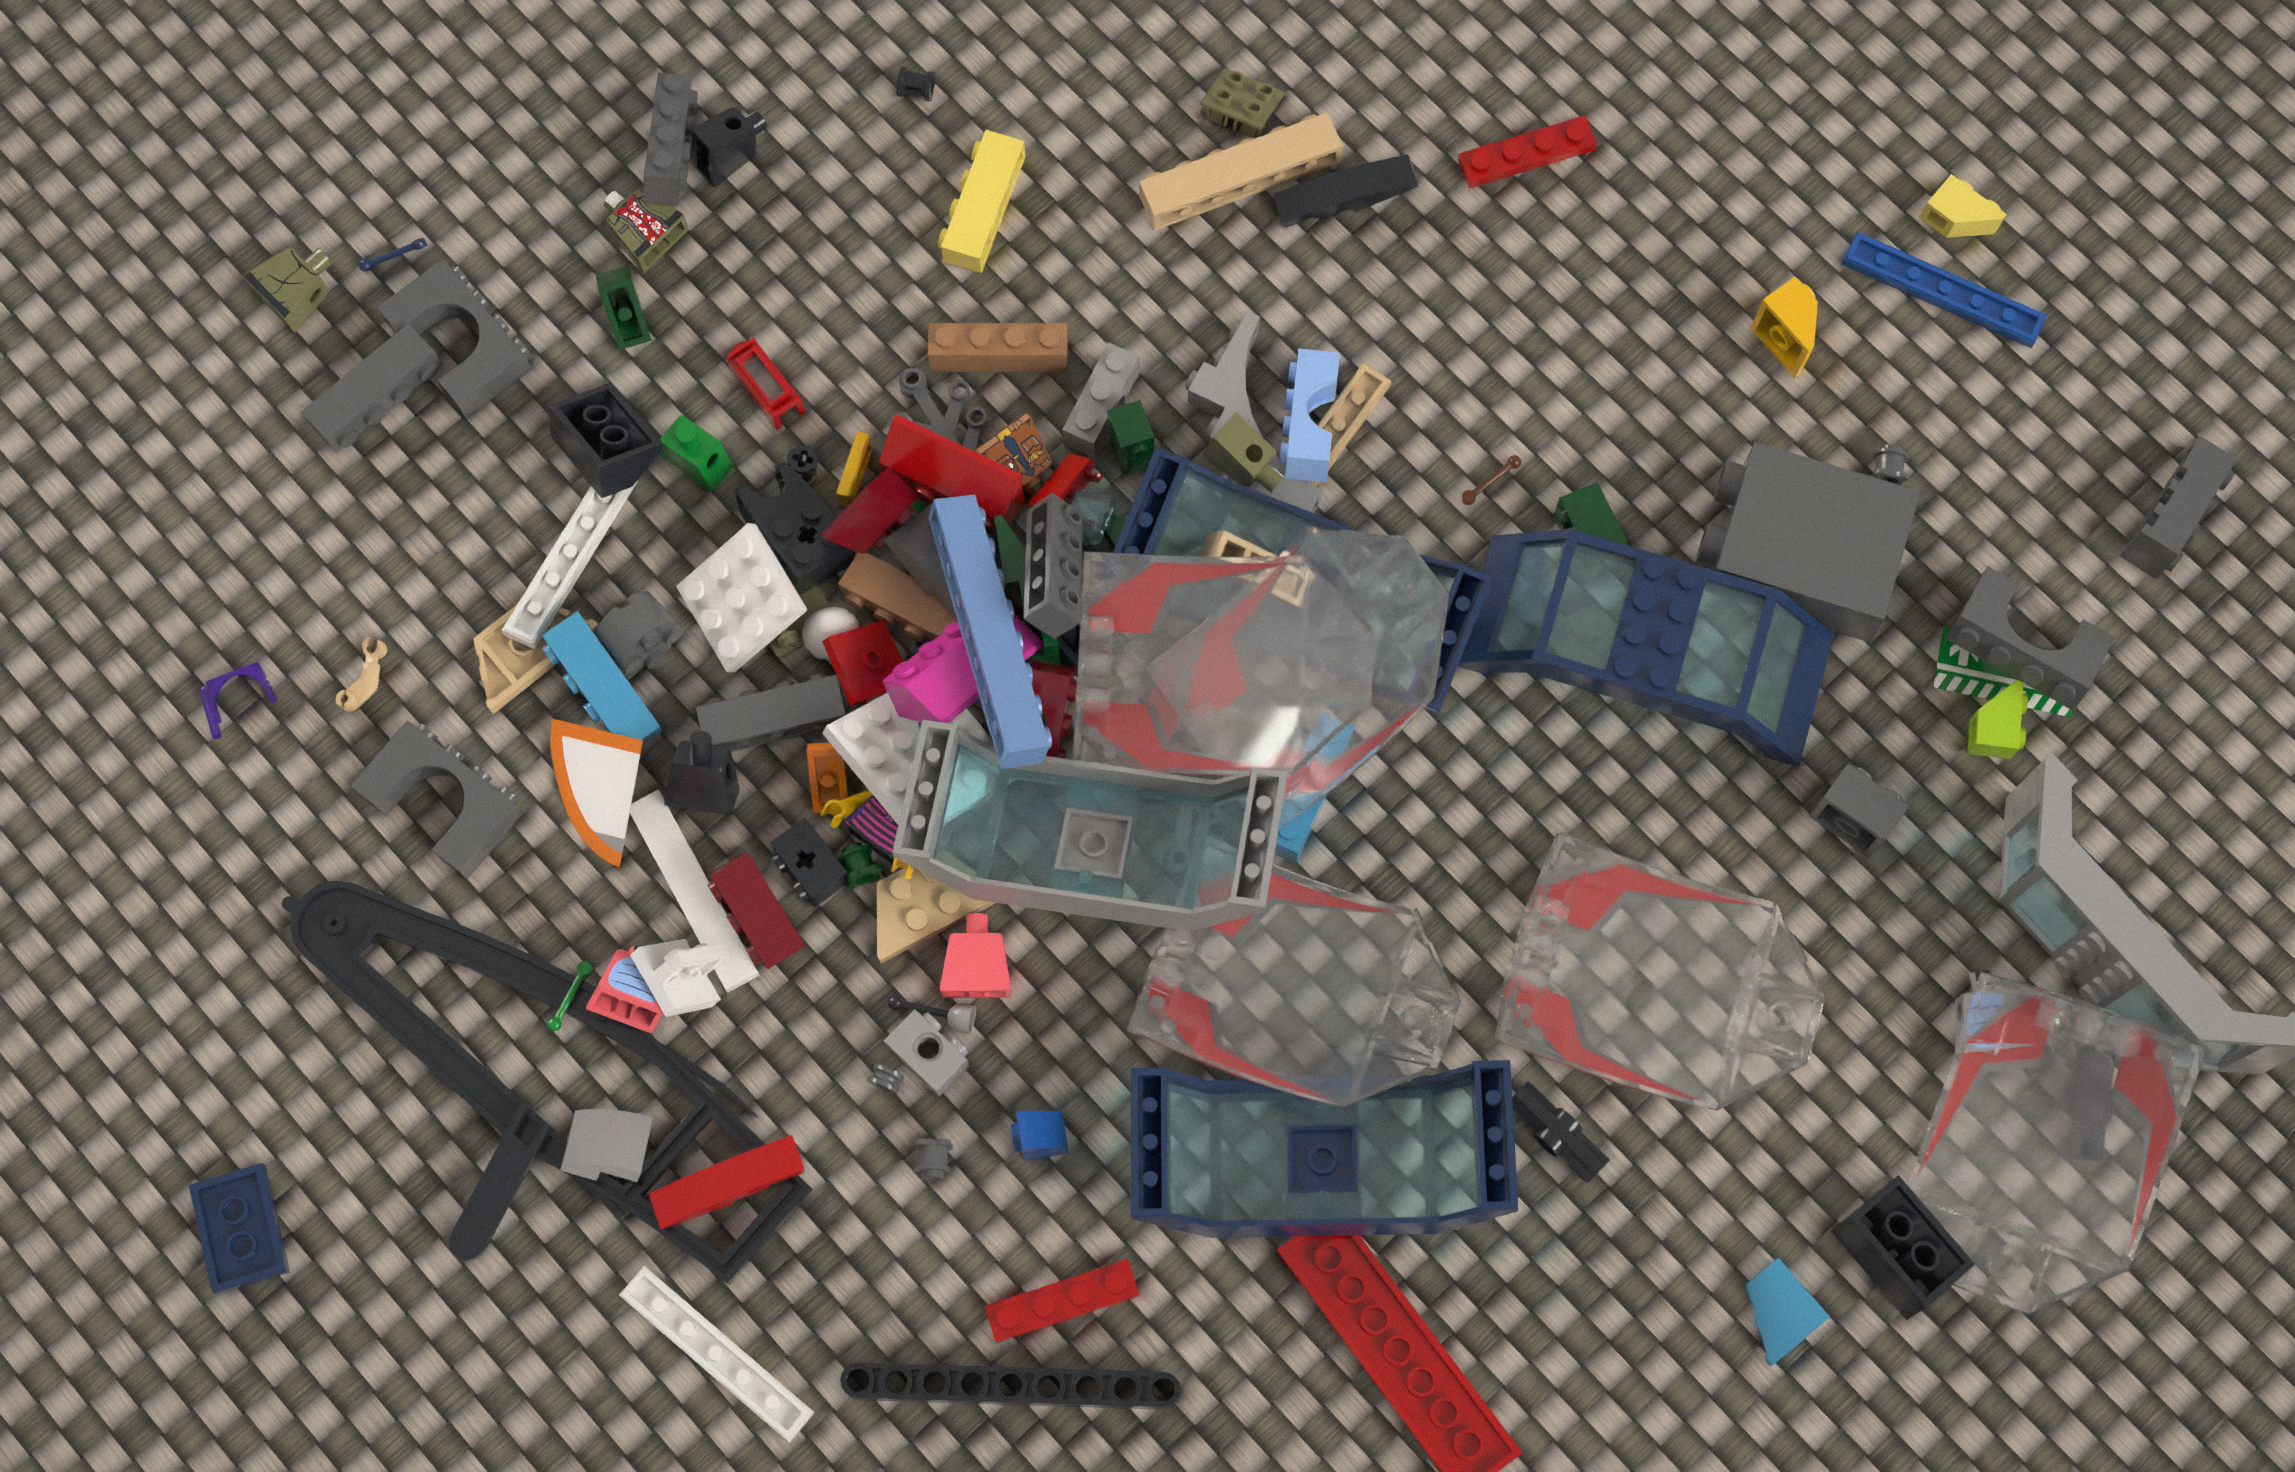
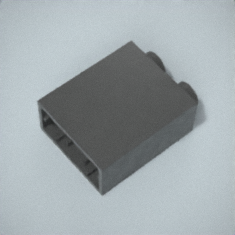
M1754 442L1743 465L1728 460L1725 462L1714 495V501L1730 505L1729 513L1724 527L1711 523L1707 524L1699 545L1695 564L1780 589L1828 630L1869 642L1885 620L1920 491ZM1705 590L1706 593L1763 609V606Z

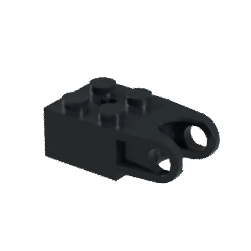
M780 463L774 466V476L779 485L780 494L775 497L765 498L758 496L744 485H740L734 488L733 495L745 523L757 525L798 595H801L848 568L855 557V550L828 541L822 536L837 518L806 481L788 464Z

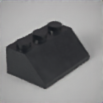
M611 382L549 405L552 439L601 499L633 487L663 449L662 442Z
M1899 1175L1830 1230L1906 1320L1926 1309L1975 1265Z

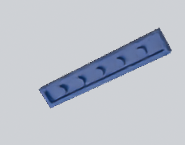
M1859 232L1856 233L1841 264L2029 348H2032L2047 317L2046 314Z

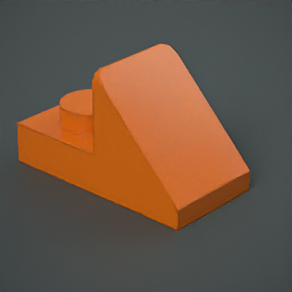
M831 743L807 744L806 752L813 813H821L829 800L841 801L849 797L848 764Z

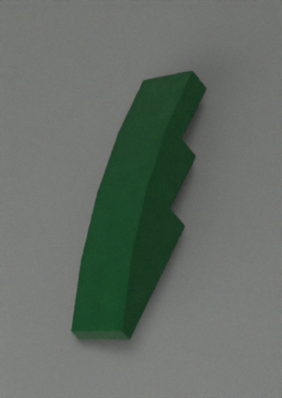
M1002 515L994 516L1006 595L1021 593L1024 612L1026 551ZM1025 620L1026 626L1032 625L1031 623ZM1041 630L1045 658L1059 656L1057 638L1054 639Z

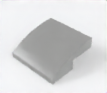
M609 1109L576 1110L560 1171L597 1181L600 1172L637 1182L642 1171L653 1117Z

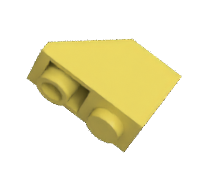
M1951 174L1927 202L1919 218L1946 238L1995 234L2007 214L1994 201L1987 200L1975 192L1968 182L1959 180Z

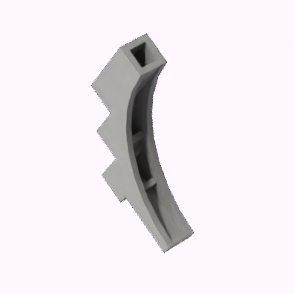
M1250 311L1246 312L1242 321L1238 319L1235 321L1229 333L1231 341L1227 349L1221 348L1213 365L1203 362L1198 372L1195 370L1191 372L1185 385V389L1188 390V404L1215 416L1206 432V435L1209 436V443L1235 412L1262 436L1252 415L1246 392L1247 362L1250 350L1259 331L1260 316ZM1275 455L1270 464L1285 477L1286 464H1279V458ZM1228 477V480H1229V481L1238 484V483H1237L1235 480H1233L1231 477ZM1284 478L1272 493L1257 480L1249 487V489L1314 514L1321 502L1322 490L1303 480ZM1262 511V512H1264V513H1266V514H1269V515H1271V516H1273V517H1275V518H1277V519H1279V520H1281V521H1283V522H1285V523H1287V524L1289 523V521L1286 520V519H1283V518H1280V517L1275 516V515H1273V514H1270V513H1267V512H1265V511Z

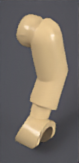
M368 636L364 639L362 649L366 659L365 663H362L361 676L350 687L340 691L336 696V703L343 710L348 712L356 711L377 690L380 672L378 660L382 659L387 653V646L384 642L378 640L377 648L372 653L373 639Z

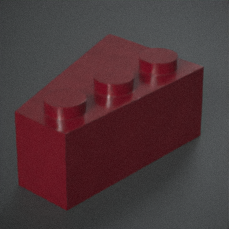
M744 851L709 873L713 882L707 886L718 904L724 900L728 904L732 913L726 917L737 935L744 931L751 944L745 948L756 966L763 962L765 967L769 969L805 947L747 851Z

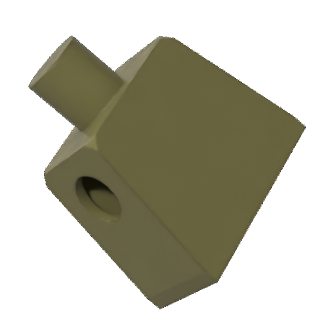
M1236 412L1213 436L1203 455L1238 484L1247 488L1257 480L1272 493L1285 478L1270 464L1277 453L1275 449Z

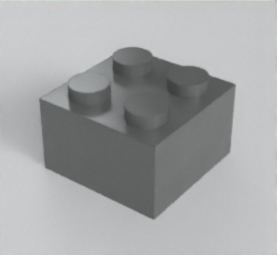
M1847 764L1809 817L1864 856L1870 858L1886 840L1909 806L1903 802L1902 796L1890 788L1884 789L1872 781V776L1866 770Z

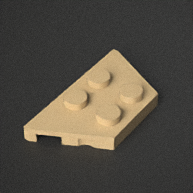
M517 605L473 638L480 663V675L487 697L486 704L492 714L496 713L555 666L542 650L547 645L543 637L536 648L533 649L503 635L502 628ZM560 607L546 632L573 614L569 610ZM584 619L595 635L598 623L592 619Z
M942 849L936 851L934 859L970 877H977V873ZM903 868L877 882V957L880 963H883L965 920L967 914L978 913L992 906L995 902L974 900L915 868L912 878L909 880L905 879L906 869Z

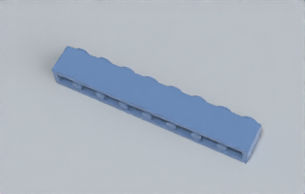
M975 494L934 499L928 520L1000 769L1042 763L1048 749L1052 746V737L1047 726L1044 727L1042 722L1041 699L1038 694L1034 695L1031 685L1033 680L1030 664L1028 662L1025 663L1023 658V639L1020 631H1015L1011 600H1006L1004 594V575L1002 570L996 567L994 541L992 538H988L985 530V511L982 507L979 508Z

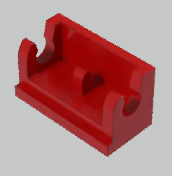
M1069 453L1028 502L1027 507H1032L1051 493L1071 505L1090 481L1099 483L1104 476L1092 471L1096 464L1090 458Z

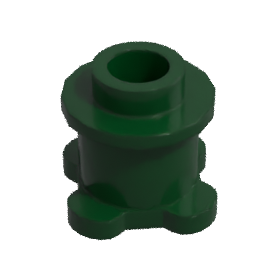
M861 842L852 843L844 847L842 854L838 857V861L848 873V881L845 883L848 890L855 889L864 884L874 883L880 879L881 865L873 863L871 846L862 845Z

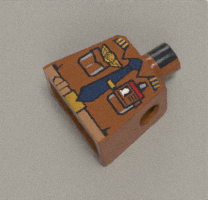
M1028 413L1014 420L973 450L1020 473L1023 488L1031 499L1045 483L1039 474L1052 465L1050 455Z

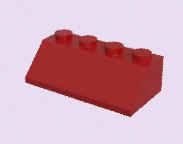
M895 414L878 462L881 473L889 468L919 496L920 500L927 503H932L934 499L975 494L979 508L982 507L986 514V532L994 533L996 531L994 516L1002 515L1010 527L1025 501L1020 473L898 414Z

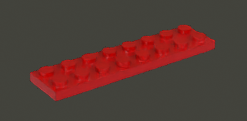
M1360 1235L1295 1236L1276 1250L1280 1258L1439 1472H1499L1522 1454V1451Z

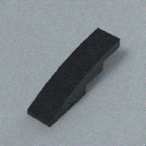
M1407 154L1339 170L1297 184L1273 195L1281 223L1288 228L1315 216L1323 220L1350 208L1358 212L1417 188L1419 185L1410 156Z

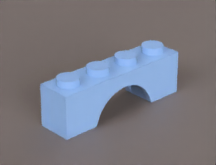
M1298 349L1297 363L1290 362L1288 383H1295L1294 389H1287L1285 409L1292 410L1291 416L1284 415L1282 436L1289 437L1288 443H1281L1279 464H1286L1285 479L1327 483L1332 433L1318 427L1311 420L1309 414L1318 406L1335 401L1340 357L1338 352Z

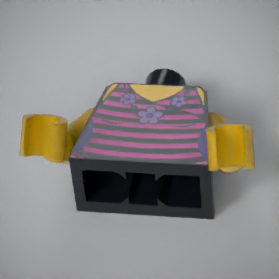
M869 789L851 795L841 801L829 800L825 804L820 815H834L830 823L831 827H838L842 819L846 818L844 825L847 832L863 844L871 846L874 852L892 864L891 872L894 873L896 869L901 870L904 868L906 869L904 878L908 880L912 878L914 868L893 857L892 854L898 824Z

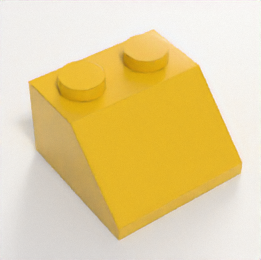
M1793 277L1763 299L1750 328L1794 378L1801 374L1814 348L1818 305L1812 289L1808 285L1802 284L1796 277Z

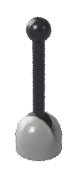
M896 995L891 996L888 1000V1006L892 1010L900 1008L915 1009L918 1012H928L931 1015L947 1018L951 1028L957 1032L970 1034L976 1018L975 1005L966 1003L956 1004L947 1011L902 1001Z

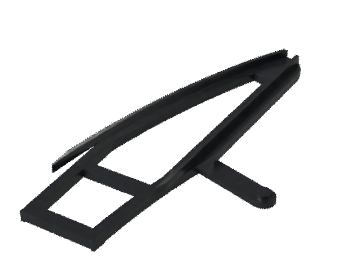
M330 881L319 884L304 894L300 900L291 896L285 897L282 900V907L293 914L290 928L293 943L301 954L503 1134L498 1147L449 1238V1247L455 1256L466 1261L476 1260L486 1251L535 1157L560 1170L567 1140L363 958L374 948L379 936L385 937L469 969L515 989L556 1010L561 1006L576 976L480 932L351 882ZM582 981L565 1014L657 1066L697 1105L643 1164L637 1182L629 1180L624 1186L603 1172H600L597 1181L567 1172L564 1173L578 1180L610 1210L626 1216L617 1205L621 1206L671 1240L730 1285L809 1196L813 1189L799 1175L778 1182L782 1189L723 1255L680 1223L660 1230L652 1204L643 1197L712 1120L746 1152L766 1145L692 1073L722 1092L756 1118L758 1116L725 1084L660 1043L649 1032L587 1010V1003L596 987Z

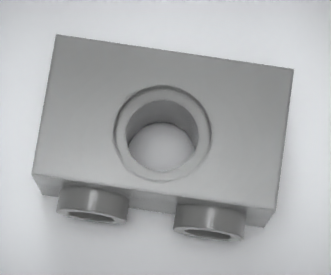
M914 1009L884 1040V1043L937 1097H940L970 1066L967 1058H965L969 1052L954 1037L948 1041L941 1035L939 1031L942 1026L928 1012L922 1016ZM927 1043H935L939 1046L938 1054L932 1059H925L920 1056V1049Z

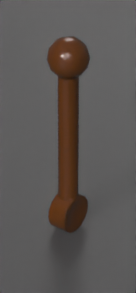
M1517 455L1510 456L1506 465L1474 490L1464 491L1462 494L1463 503L1465 505H1472L1478 494L1510 469L1518 468L1521 465L1520 457Z

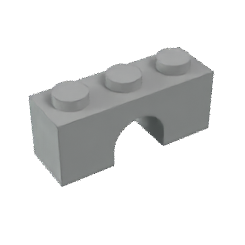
M1109 342L1107 343L1062 429L1064 446L1093 459L1096 458L1108 435L1107 411L1116 408L1120 399L1126 400L1140 373L1138 355Z

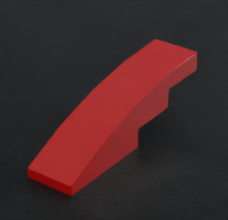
M793 1135L695 1172L648 1195L660 1230L730 1206L735 1200L768 1189L769 1185L803 1174L805 1169Z

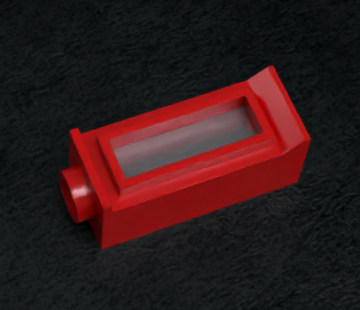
M754 337L747 342L743 341L736 344L730 350V353L726 355L731 372L777 431L782 428L780 420L782 414L793 407L799 416L805 412L801 397L793 390Z

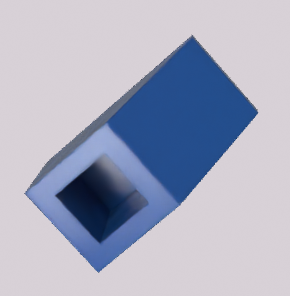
M1062 1111L1016 1112L1018 1123L1011 1124L1013 1144L1016 1152H1023L1025 1161L1069 1154Z

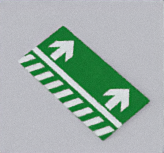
M1943 628L1934 688L1991 700L2018 680L1945 639L1951 628ZM2025 683L2023 684V693L2028 695L2027 708L2067 717L2073 716L2071 709Z

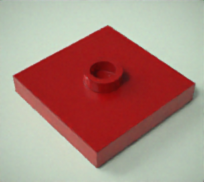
M885 620L839 633L822 641L850 706L886 694L887 690L882 681L893 673V669L898 664L903 662Z

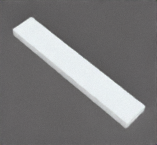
M636 483L633 487L602 499L592 486L589 488L502 628L504 636L533 649L536 648L542 635L546 632Z
M656 790L632 803L630 814L700 944L706 943L709 946L723 943L730 954L714 968L727 993L759 976L743 943L727 919L721 903L718 904L707 886L709 881L668 806H664V798L660 791Z
M643 1266L619 1294V1296L788 1442L793 1440L815 1413L647 1267Z

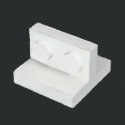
M686 939L641 946L630 954L666 1017L711 1008L721 1000L707 974L730 955L723 943L709 946L706 943H701L691 949Z

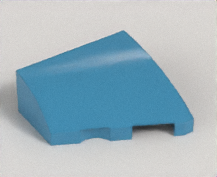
M1779 1258L1772 1261L1745 1285L1749 1301L1754 1307V1319L1757 1330L1761 1333L1767 1354L1765 1359L1770 1366H1773L1830 1318Z

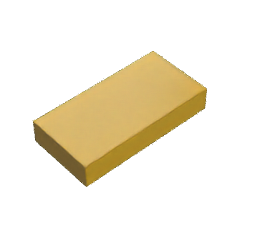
M861 431L856 433L836 492L839 505L847 508L858 495L873 450L869 433Z

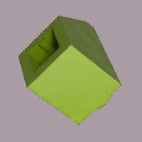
M2019 680L2013 682L1969 720L1967 754L2011 759L2020 749H2023L2026 740V728L2021 727L2022 715L2026 713L2028 705V695L2023 693V682Z

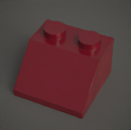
M887 468L862 490L822 536L828 541L865 554L873 546L879 550L885 544L884 540L892 535L889 529L895 523L902 526L915 512L911 505L919 496L893 471Z

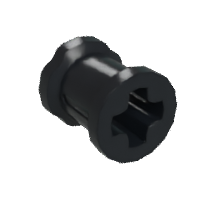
M901 66L897 79V96L903 97L906 94L924 97L925 101L931 102L935 88V72L929 71L927 74L908 71L907 67Z
M799 445L791 449L787 455V464L797 474L802 475L801 478L812 487L817 480L818 455L814 452L813 448L806 445ZM804 454L806 455V461H802Z

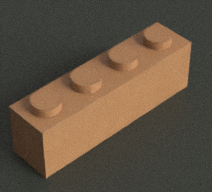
M929 323L928 359L931 372H1068L1067 323Z
M857 552L838 583L841 595L843 596L842 599L848 605L859 610L864 607L874 612L873 616L879 621L885 620L886 625L891 626L892 623L904 628L906 635L916 641L922 642L923 639L929 642L933 641L944 632L947 625L957 621L935 592L928 596L914 577L867 552L865 554Z

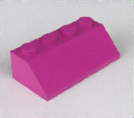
M1014 614L1013 624L1015 631H1020L1022 635V654L1025 661L1043 647L1041 639ZM958 621L947 625L941 635L933 641L922 645L917 654L908 661L898 664L893 669V673L882 681L898 716L922 722L923 719L949 723L980 698Z

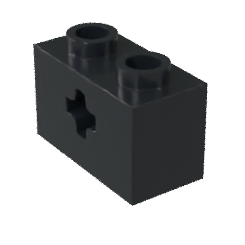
M805 817L770 842L775 852L770 858L782 874L787 871L791 873L796 880L791 885L803 902L810 898L817 907L846 886L845 883L848 881L847 871ZM806 858L809 862H813L814 867L810 870L801 863Z

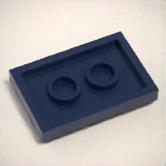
M260 1163L189 1185L213 1294L218 1295L290 1273L266 1165Z

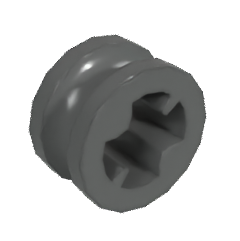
M875 1063L873 1066L875 1074L869 1076L867 1081L886 1092L897 1094L899 1091L897 1084L903 1082L905 1077L886 1066Z

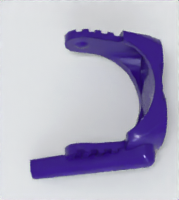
M258 662L205 682L206 686L199 689L212 739L222 738L219 726L222 719L215 697L219 695L223 685L231 678L238 675H248L257 679L264 686L272 703L277 702V697L274 696L275 692L272 691L273 687L270 686V682L266 679L267 676Z

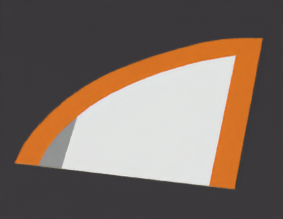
M552 719L550 733L551 756L566 812L583 841L606 862L620 867L643 740Z

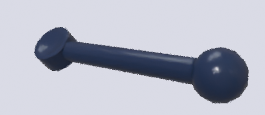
M419 238L411 244L373 259H361L358 263L359 269L368 272L376 264L412 250L422 249L427 246L424 238Z

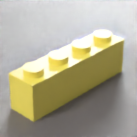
M985 130L982 140L975 142L971 159L974 160L970 170L966 169L963 173L960 184L962 193L959 199L953 200L949 212V218L951 219L948 229L943 228L939 236L938 248H941L943 262L982 273L1026 157L1023 140Z

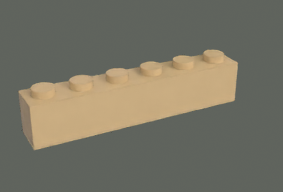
M1328 112L1318 116L1312 114L1294 125L1276 127L1264 136L1246 138L1239 142L1238 145L1226 150L1216 149L1206 157L1196 161L1187 160L1181 162L1174 169L1166 172L1151 173L1139 181V197L1153 229L1156 231L1340 163L1343 145Z

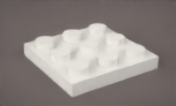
M747 523L676 586L726 672H736L807 611L806 606L756 524Z

